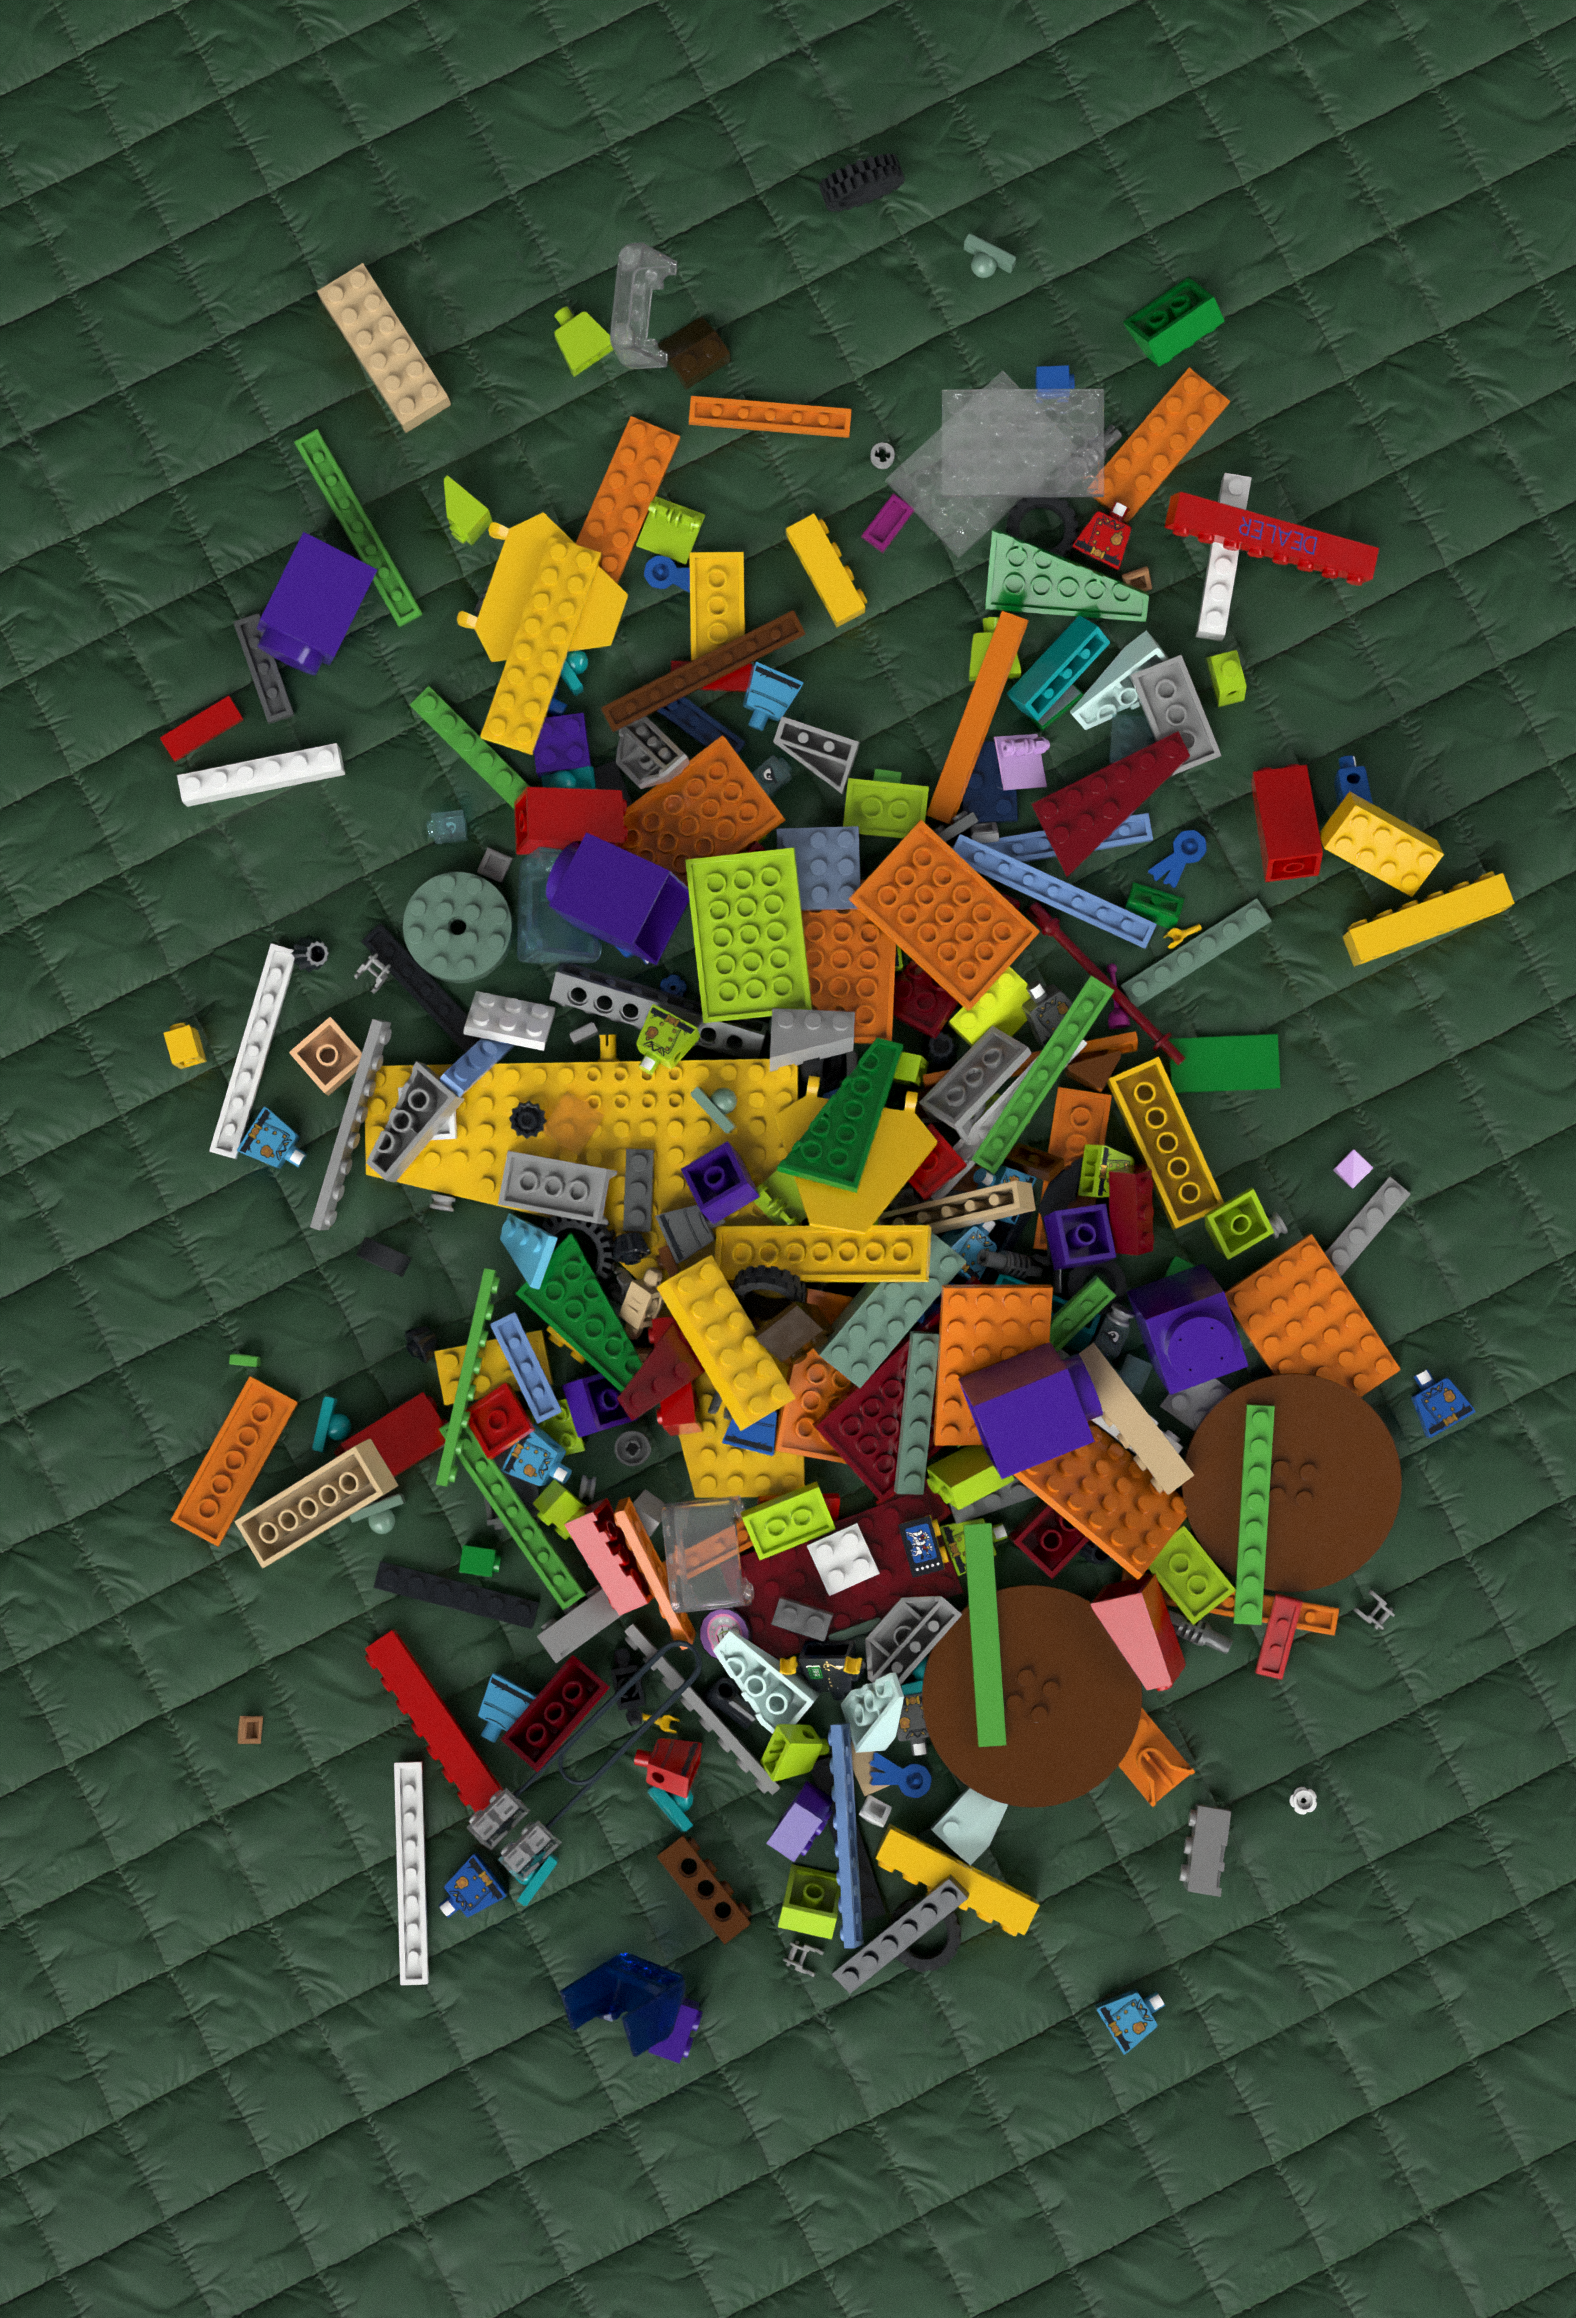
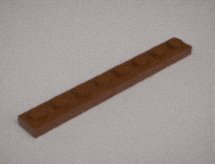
M794 610L601 707V710L614 733L805 636L806 633Z

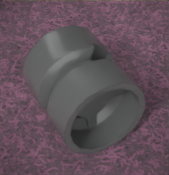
M627 1431L621 1434L615 1443L616 1457L622 1464L627 1466L643 1464L651 1454L649 1438L638 1431Z

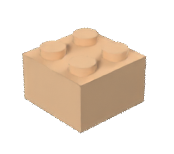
M331 1017L289 1052L328 1096L357 1072L362 1051Z

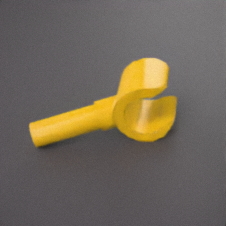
M1200 924L1185 930L1173 928L1163 938L1167 936L1173 938L1174 942L1167 946L1172 949L1180 944L1185 937L1202 930Z
M642 1713L643 1720L647 1721L652 1715ZM665 1715L662 1718L659 1717L654 1723L659 1725L663 1731L675 1734L677 1731L671 1730L669 1724L673 1720L680 1722V1720L676 1717Z

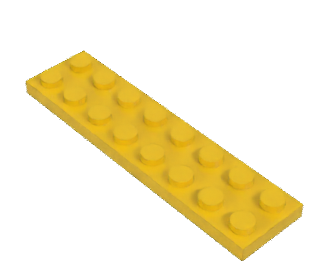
M550 536L487 715L481 739L533 755L602 556L601 552Z
M872 1225L867 1233L863 1235L813 1226H717L715 1262L727 1282H734L735 1276L738 1275L740 1270H746V1267L749 1266L755 1268L758 1265H765L769 1268L775 1266L782 1271L786 1269L791 1272L790 1274L799 1276L800 1281L929 1282L932 1227L929 1225Z

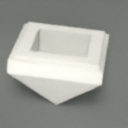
M868 1795L859 1815L871 1824L884 1827L892 1807Z

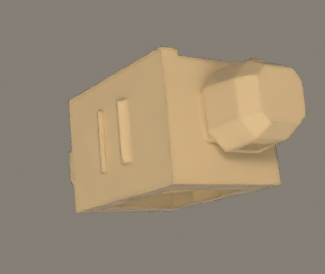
M655 1267L649 1268L642 1279L631 1281L618 1315L626 1321L625 1331L630 1339H637L644 1327L652 1326V1319L658 1318L664 1300L657 1290L662 1280V1271Z

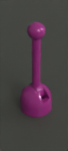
M1110 963L1107 965L1106 970L1110 974L1111 982L1117 987L1115 976L1117 966ZM1113 999L1115 1009L1108 1016L1109 1029L1129 1027V1015Z

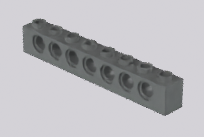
M563 960L556 971L549 1000L555 1001L561 1006H572L581 1009L587 1014H598L608 1017L613 1022H624L634 1025L639 1030H642L650 1008L654 1004L698 1028L700 1038L694 1046L712 1049L715 1053L732 1055L738 1059H759L769 1023L753 1018L703 1023L701 1002ZM576 987L584 989L586 993L579 992ZM602 995L610 997L612 1001L605 1000ZM628 1003L636 1005L637 1009L631 1008ZM705 1027L713 1028L715 1032H709ZM731 1035L739 1036L742 1040H736Z

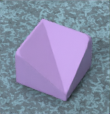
M1353 1149L1333 1171L1353 1189L1373 1167Z

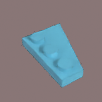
M509 1213L507 1220L502 1226L500 1240L529 1286L540 1289L558 1238L518 1215Z

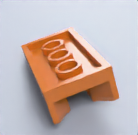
M1141 1707V1716L1135 1737L1127 1754L1118 1766L1149 1804L1154 1807L1158 1800L1188 1775L1194 1774L1195 1771Z

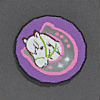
M722 1606L710 1611L702 1619L699 1627V1639L703 1649L710 1657L718 1661L719 1659L713 1650L730 1629L751 1643L753 1641V1628L749 1619L734 1607Z

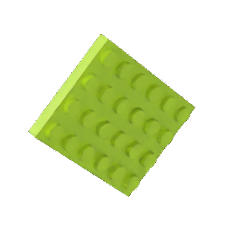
M795 848L685 860L703 1023L772 1016V1008L813 1010Z

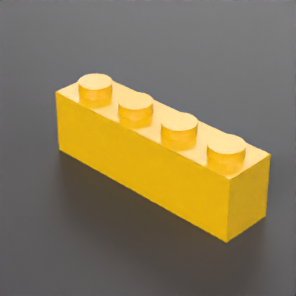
M812 514L786 528V536L835 626L839 627L864 614V604L867 603V600L862 590H856L851 582L855 578L848 565L843 567L839 560L842 554L835 542L830 543L826 534L829 533L825 522L822 518L818 520L815 514Z

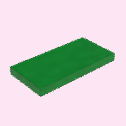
M1278 1034L1169 1039L1186 1058L1178 1066L1169 1057L1170 1081L1175 1093L1281 1088Z

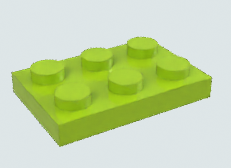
M848 778L843 827L859 826V834L904 838L920 820L925 823L929 786Z
M817 1481L740 1512L759 1560L836 1530Z
M1182 1526L1174 1533L1148 1567L1151 1574H1156L1159 1584L1192 1625L1236 1591L1185 1526Z

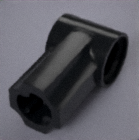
M721 1678L705 1691L704 1701L709 1708L722 1710L744 1729H747L756 1719L755 1715L757 1713L753 1710L750 1703L745 1701L738 1692V1688L733 1680Z

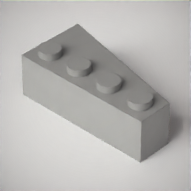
M418 1061L415 1062L412 1068L413 1072L408 1082L405 1083L395 1108L392 1109L389 1115V1121L384 1131H381L366 1162L382 1178L394 1183L465 1100L462 1096L459 1098L439 1081L440 1077L426 1064Z

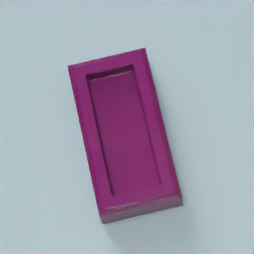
M893 493L862 534L861 538L884 553L913 514L915 508Z

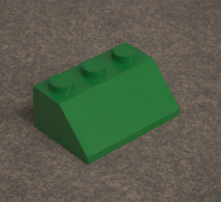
M1187 277L1123 323L1144 354L1160 367L1184 349L1191 347L1204 335L1214 331L1225 320L1214 296Z

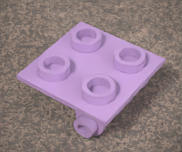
M1037 734L994 737L1003 790L1047 787L1041 754L1049 749V740L1044 737H1038Z

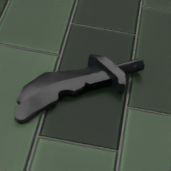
M1083 1157L1071 1163L1069 1170H1062L1048 1184L1037 1209L1041 1215L1047 1240V1256L1034 1254L1033 1259L1043 1266H1052L1053 1294H1063V1269L1054 1271L1044 1217L1054 1211L1068 1209L1069 1203L1076 1200L1080 1185Z

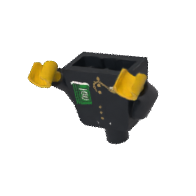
M855 1640L805 1641L799 1658H796V1656H792L790 1659L780 1658L781 1674L792 1675L799 1672L810 1682L816 1692H831L832 1698L836 1701L847 1697L848 1692L853 1689L854 1683L861 1679L867 1667L866 1661L856 1656Z

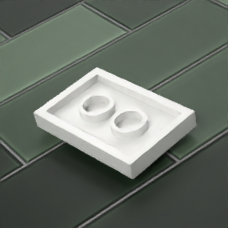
M476 991L465 1023L464 1034L544 1051L555 1015V1007Z

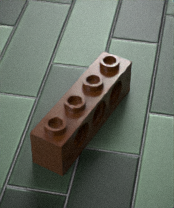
M683 1833L659 1852L657 1858L725 1945L751 1924L749 1916L752 1914L742 1901L738 1904L732 1897V1894L735 1892L726 1880L721 1882L715 1875L718 1870L709 1858L704 1860L698 1853L701 1848L692 1836L687 1838ZM686 1858H692L696 1861L697 1868L693 1872H686L683 1870L681 1862ZM701 1881H711L714 1885V1890L710 1894L700 1892L698 1884ZM720 1902H726L730 1905L731 1912L726 1916H721L717 1914L715 1906Z

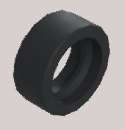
M844 1053L824 1059L818 1057L803 1061V1064H801V1076L805 1085H808L809 1076L820 1077L819 1089L830 1090L834 1088L843 1072Z
M366 1236L356 1254L357 1257L400 1277L404 1276L412 1259Z

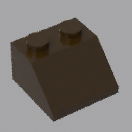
M702 316L657 344V348L685 390L731 362L730 352L716 331Z
M794 1301L753 1333V1336L781 1363L795 1365L805 1360L808 1356L806 1353L811 1349L824 1345L828 1341L827 1337L834 1330L818 1305Z

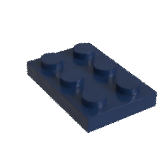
M995 741L983 743L962 799L963 811L966 810L968 815L974 812L979 820L977 823H1008L1018 821L1016 790H1003Z

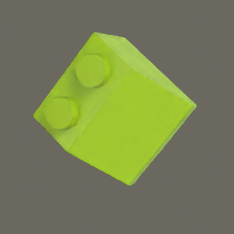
M447 475L444 478L447 518L450 523L449 529L459 542L464 544L467 541L473 546L490 526L491 522H493L489 509Z
M1252 1187L1205 1214V1228L1215 1249L1227 1260L1274 1233Z
M791 1864L778 1927L832 1939L839 1910L838 1901L841 1896V1887L837 1883V1874Z

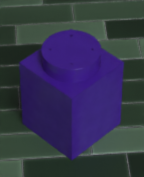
M303 532L260 618L257 629L262 631L263 634L257 646L289 666L305 673L316 675L322 662L330 666L377 569Z
M587 832L581 843H571L559 854L550 871L546 886V896L550 902L549 906L571 925L657 965L690 901L688 887L670 870Z
M1204 1264L1126 1292L1150 1364L1170 1395L1248 1367L1225 1293Z
M1048 1342L958 1379L984 1449L1001 1479L1095 1442L1087 1421L1102 1416L1103 1410L1091 1377L1078 1353L1061 1359L1051 1342Z

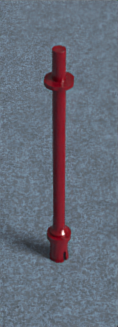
M1038 901L1033 904L1025 914L1042 929L1041 933L1044 936H1052L1090 976L1113 989L1114 992L1111 997L1156 1042L1153 1050L1157 1051L1161 1047L1179 1066L1186 1058L1168 1040L1172 1033L1168 1032L1163 1035L1060 929L1058 918H1053Z

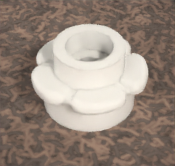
M1299 1787L1290 1796V1805L1295 1808L1297 1813L1306 1814L1316 1808L1317 1803L1315 1799L1317 1796L1312 1789ZM1302 1798L1306 1799L1305 1803L1301 1802Z

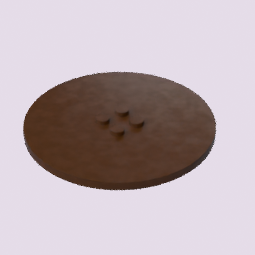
M1299 1373L1275 1374L1252 1380L1237 1387L1220 1399L1206 1413L1194 1431L1185 1453L1184 1462L1193 1472L1194 1476L1182 1484V1498L1185 1506H1187L1185 1511L1196 1538L1217 1564L1236 1577L1246 1404L1274 1405L1264 1589L1281 1592L1309 1591L1334 1584L1348 1577L1362 1567L1377 1552L1387 1538L1398 1512L1402 1485L1401 1467L1394 1441L1379 1415L1361 1397L1348 1388L1319 1376Z
M1021 1585L997 1590L1006 1745L978 1747L969 1605L960 1611L961 1617L932 1648L926 1662L922 1682V1709L928 1735L935 1750L949 1770L972 1790L989 1799L1019 1807H1046L1071 1801L1091 1791L1108 1778L1127 1754L1135 1737L1141 1716V1681L1093 1611L1091 1602L1068 1591L1048 1586Z

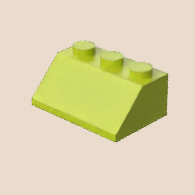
M1009 966L969 1011L962 1007L949 1021L948 1025L971 1047L991 1026L1012 1037L1027 1021L1022 1005L1031 998L1026 990L1028 984Z

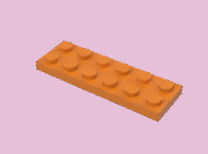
M1189 367L1085 491L1109 511L1115 501L1128 507L1129 510L1123 520V523L1127 525L1230 404V400Z
M633 416L630 417L576 541V544L601 552L602 556L598 566L617 584L647 518L649 505L657 495L680 441V436Z
M1062 1087L1057 1088L1048 1153L1064 1158L1065 1167L1062 1170H1069L1071 1163L1083 1157L1085 1144H1105L1112 1095ZM1043 1180L1041 1200L1050 1183ZM1077 1193L1076 1200L1069 1203L1068 1209L1095 1205L1096 1197L1078 1196ZM1038 1213L1033 1249L1047 1251L1041 1215Z
M250 1376L170 1521L220 1547L299 1402Z

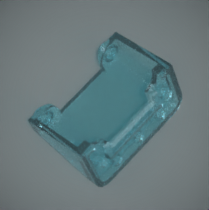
M538 847L526 856L520 864L517 946L518 960L520 962L594 963L601 955L602 946L598 942L597 937L590 936V934L574 927L549 906L550 902L546 896L547 880L553 864L563 850Z

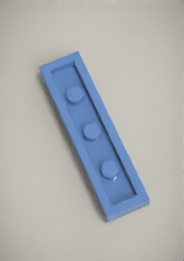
M481 1038L443 1073L439 1081L460 1098L515 1045Z
M514 1312L491 1323V1328L537 1424L563 1412L516 1313Z

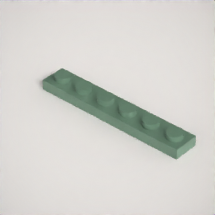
M1255 899L1125 982L1120 988L1126 997L1138 1008L1269 924L1272 920L1258 899Z
M910 1332L894 1492L897 1494L923 1495L938 1359V1332Z

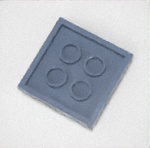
M859 826L777 829V849L795 848L802 911L858 909L849 898L860 887Z

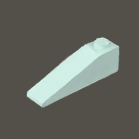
M1146 630L1123 648L1071 709L1070 713L1087 730L1114 718L1117 712L1130 707L1133 710L1139 707L1140 700L1130 675L1169 660L1168 656Z
M731 1629L713 1650L730 1678L734 1679L739 1686L745 1701H748L756 1712L755 1716L759 1723L772 1734L777 1724H796L821 1694V1692H816L810 1682L797 1672L792 1675L781 1674L779 1660Z
M896 1673L887 1674L876 1679L874 1683L865 1684L860 1689L850 1691L841 1703L846 1723L850 1722L851 1739L856 1753L885 1751L896 1737L904 1700Z
M968 1787L934 1822L931 1830L971 1866L989 1847L1008 1804L989 1799Z

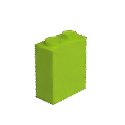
M968 1445L926 1467L930 1477L927 1479L931 1491L934 1494L938 1493L946 1504L950 1503L957 1510L1015 1481L1013 1475L1004 1479L1000 1478L983 1445Z

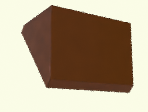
M1120 1051L1070 1064L1067 1065L1064 1072L1067 1077L1096 1093H1100L1122 1055Z

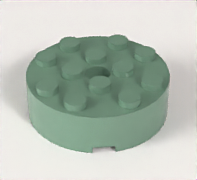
M449 872L428 880L413 894L404 913L403 934L410 954L428 974L445 982L462 984L483 979L503 963L513 942L514 923L507 902L499 890L489 881L471 873ZM459 921L465 923L466 930L463 934L455 935L452 933V927L455 923Z

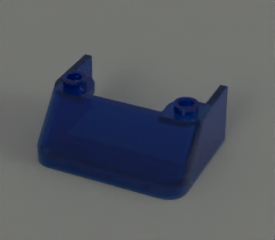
M623 1953L614 1956L561 1989L560 1994L572 2030H576L595 2017L606 2021H614L622 2013L628 2012L621 2019L632 2055L637 2057L657 2043L667 2040L673 2033L685 1994L686 1983L683 1975L636 1955Z

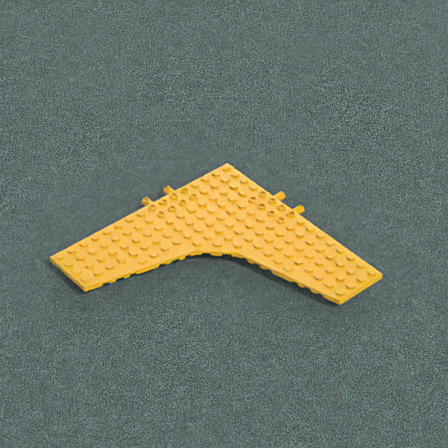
M599 1035L600 1059H598V1062L495 1064L462 1095L465 1100L456 1109L457 1138L430 1140L396 1182L551 1218L553 1215L498 1205L508 1151L615 1170L617 1175L609 1179L603 1215L610 1223L606 1228L608 1231L614 1229L616 1235L612 1237L613 1241L622 1234L629 1232L641 1233L651 1254L647 1258L641 1259V1262L638 1264H621L636 1279H642L649 1268L655 1267L662 1271L656 1255H659L658 1248L668 1245L655 1216L697 1205L681 1168L728 1141L741 1155L757 1188L777 1170L779 1163L787 1157L774 1115L799 1100L798 1065L791 1064L770 1072V1059L681 1060L673 1069H669L659 1063L653 1075H650L639 1068L641 1061L619 1062V1059H616L617 1035ZM414 1065L381 1066L380 1070L376 1072L374 1079L376 1087L366 1105L368 1108V1114L365 1119L366 1162L381 1131H384L389 1121L392 1109L395 1108L399 1100L398 1088L404 1087L405 1083L408 1082ZM452 1065L427 1066L441 1077ZM696 1087H701L711 1097L712 1093L718 1088L724 1087L732 1090L736 1095L737 1104L735 1109L726 1115L737 1128L731 1133H725L694 1100L691 1092ZM530 1100L533 1104L539 1103L540 1109L545 1111L544 1117L547 1122L543 1125L544 1131L539 1132L537 1137L530 1136L526 1139L523 1135L517 1136L516 1131L511 1129L512 1122L509 1120V1117L512 1115V1109L516 1108L519 1102L526 1103ZM626 1149L655 1150L652 1232L623 1231ZM366 1163V1175L382 1178ZM754 1201L725 1217L726 1223L719 1225L776 1226ZM717 1227L712 1228V1230H713V1232H714V1234H715V1237H716ZM716 1240L679 1263L681 1270L683 1271L710 1255L715 1260ZM666 1269L662 1271L660 1285L669 1279ZM752 1290L756 1294L767 1298H785L781 1293L772 1290ZM665 1301L658 1318L673 1316ZM754 1318L760 1328L770 1321H761L760 1318ZM769 1352L786 1381L789 1363H781ZM706 1372L698 1376L696 1383L692 1387L693 1390H696L697 1398L699 1397L700 1409L695 1412L696 1419L702 1422L703 1432L679 1435L695 1498L784 1495L804 1487V1456L779 1451L770 1456L722 1443L733 1417L730 1420L724 1418L723 1411L726 1405L723 1400L716 1414L708 1413V1408L716 1388Z

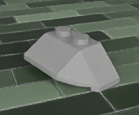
M647 717L619 730L620 740L617 747L616 764L640 789L670 782L690 764L688 757Z
M942 1596L901 1597L865 1638L868 1680L874 1683L878 1678L890 1673H896L901 1685L962 1614Z

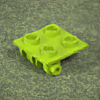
M655 496L649 505V513L636 546L686 565L705 514Z
M776 1170L756 1188L760 1197L754 1200L755 1204L776 1226H798L807 1217L793 1175Z
M566 1399L558 1401L563 1412L538 1424L531 1409L525 1410L531 1423L539 1426L566 1450L565 1456L585 1451V1442L583 1443L582 1437L578 1438Z

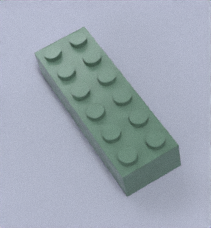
M920 1221L916 1223V1225H923ZM931 1231L929 1282H867L832 1323L831 1327L834 1332L827 1337L828 1341L821 1347L813 1349L825 1361L861 1388L942 1292V1285H948L967 1261Z

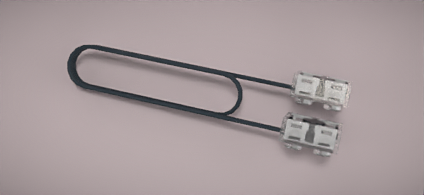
M682 1640L670 1641L662 1646L544 1764L539 1772H536L515 1793H512L507 1788L504 1791H497L489 1800L491 1804L484 1811L478 1810L469 1819L470 1824L466 1828L481 1844L492 1850L531 1811L518 1796L558 1757L559 1771L563 1778L571 1784L585 1785L546 1826L539 1820L535 1824L530 1822L521 1831L522 1836L515 1843L510 1842L501 1851L502 1856L498 1860L514 1877L523 1882L562 1843L550 1828L696 1680L702 1667L701 1656L696 1648L687 1641ZM678 1646L687 1647L692 1650L696 1657V1667L691 1676L593 1776L586 1780H573L567 1776L563 1769V1758L568 1749L668 1650Z

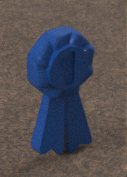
M658 555L646 563L644 577L651 587L666 589L674 584L690 593V567L677 568L669 557Z
M1195 830L1181 832L1173 842L1174 853L1148 870V873L1153 875L1154 881H1158L1170 870L1163 884H1170L1172 888H1175L1185 865L1198 862L1206 852L1205 838Z
M873 1753V1760L868 1764L885 1773L870 1771L869 1774L872 1779L869 1784L873 1786L898 1785L904 1795L912 1798H919L929 1791L932 1778L924 1766L909 1764L902 1769L878 1753Z

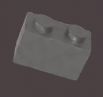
M781 1596L771 1625L824 1642L834 1613Z

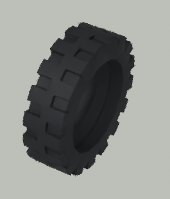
M1038 492L1035 495L1032 493L1024 499H1020L1015 504V507L1011 509L1007 519L1006 534L1022 540L1019 526L1022 518L1028 512L1040 508L1054 511L1064 524V535L1056 547L1047 551L1066 558L1073 549L1072 546L1077 538L1078 521L1076 520L1073 508L1071 509L1068 506L1069 503L1066 500L1059 499L1058 495L1052 493L1049 495L1046 492Z
M758 1265L755 1268L749 1266L746 1267V1270H740L738 1275L735 1276L732 1291L744 1311L748 1314L747 1316L767 1321L773 1319L794 1301L805 1303L807 1288H805L804 1281H800L799 1276L790 1274L791 1272L786 1269L782 1271L775 1266H771V1268L765 1265ZM752 1290H772L781 1293L785 1298H767L756 1294Z
M912 1897L910 1900L901 1903L893 1912L889 1923L921 1897ZM954 1911L943 1918L947 1926L948 1935L945 1945L939 1952L932 1956L922 1957L913 1954L906 1948L896 1956L897 1960L907 1968L920 1972L935 1971L947 1965L956 1955L961 1943V1927Z

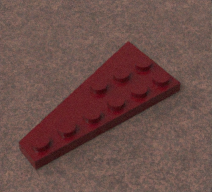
M1179 731L1031 804L1067 878L1162 783L1191 757Z
M998 891L1018 910L1020 907L1018 900ZM912 960L906 966V969L894 979L893 1017L936 1039L959 1002Z
M748 1316L755 1330H759L760 1327L755 1319ZM676 1320L672 1322L658 1344L649 1353L644 1363L617 1397L632 1421L706 1372Z

